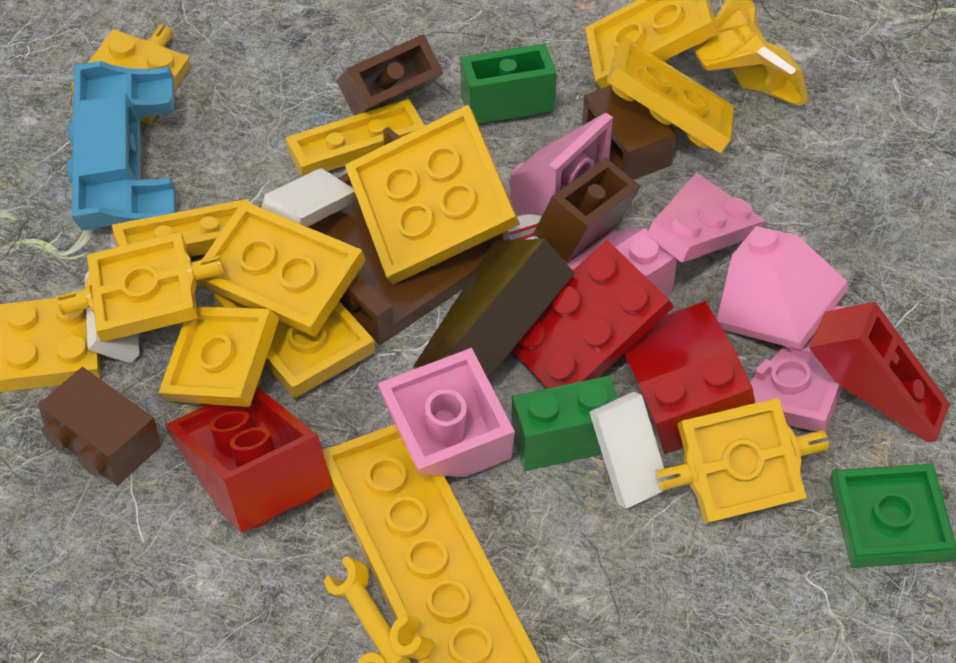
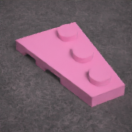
M696 172L653 220L647 237L653 238L661 248L683 263L744 241L756 226L763 228L766 220L753 212V208L748 202L737 197H731Z
M836 305L833 310L845 307ZM814 333L802 350L784 346L771 360L765 359L755 370V377L750 383L753 387L755 403L780 398L788 425L812 431L822 429L826 433L843 387L833 380L810 350L809 346L815 335Z

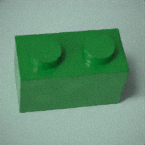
M546 43L460 57L461 98L464 106L469 105L478 124L555 111L557 72Z
M610 376L512 396L511 425L515 431L514 442L524 471L603 455L589 412L618 399Z

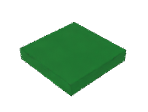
M933 463L832 470L830 484L851 568L955 561L956 541Z

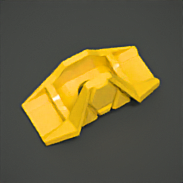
M725 0L723 7L715 17L719 34L707 39L700 45H696L694 48L696 57L702 67L707 71L729 68L742 89L760 91L797 106L806 104L809 99L802 70L787 50L767 42L762 36L756 7L752 0Z

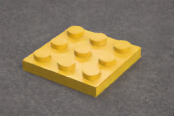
M469 105L345 164L386 278L393 285L520 225L477 119Z

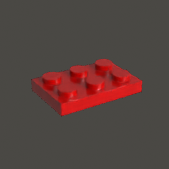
M607 239L573 270L575 274L512 349V352L547 388L599 378L674 308L671 301Z

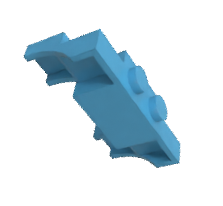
M102 61L74 65L73 121L68 122V135L73 146V158H69L67 161V171L72 183V218L81 231L176 213V186L170 177L141 180L140 118L175 112L174 75L169 66L152 69H134L115 66Z

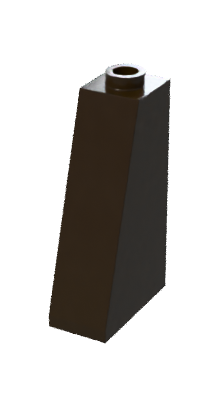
M546 239L496 240L413 365V368L417 369L472 348L486 377L489 378L575 273Z

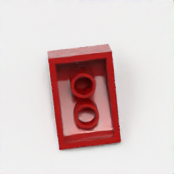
M706 301L665 315L623 354L637 391L643 397L649 420L664 454L683 448L677 423L755 403L753 387L735 348Z
M256 387L250 407L208 404L165 424L169 436L219 511L241 533L248 529L264 526L272 517L294 506L308 504L318 494L333 488L318 435L259 387Z

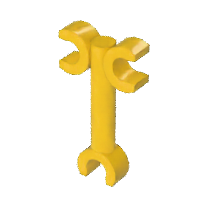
M345 556L342 561L348 570L346 581L343 582L341 579L328 575L324 579V583L329 593L348 600L379 653L368 652L362 655L357 663H411L410 659L421 660L426 658L435 646L433 640L418 635L411 643V636L422 624L418 618L405 614L399 617L393 623L392 628H390L366 589L369 573L365 563Z

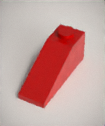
M870 302L825 311L809 348L833 380L926 442L937 441L950 403L878 304Z

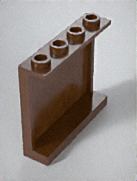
M389 127L383 130L384 145L401 138ZM348 172L338 178L353 188ZM356 194L351 205L308 226V228L363 251L366 261L339 301L379 346L463 290L491 245L496 240H508L509 230L393 285L386 278Z

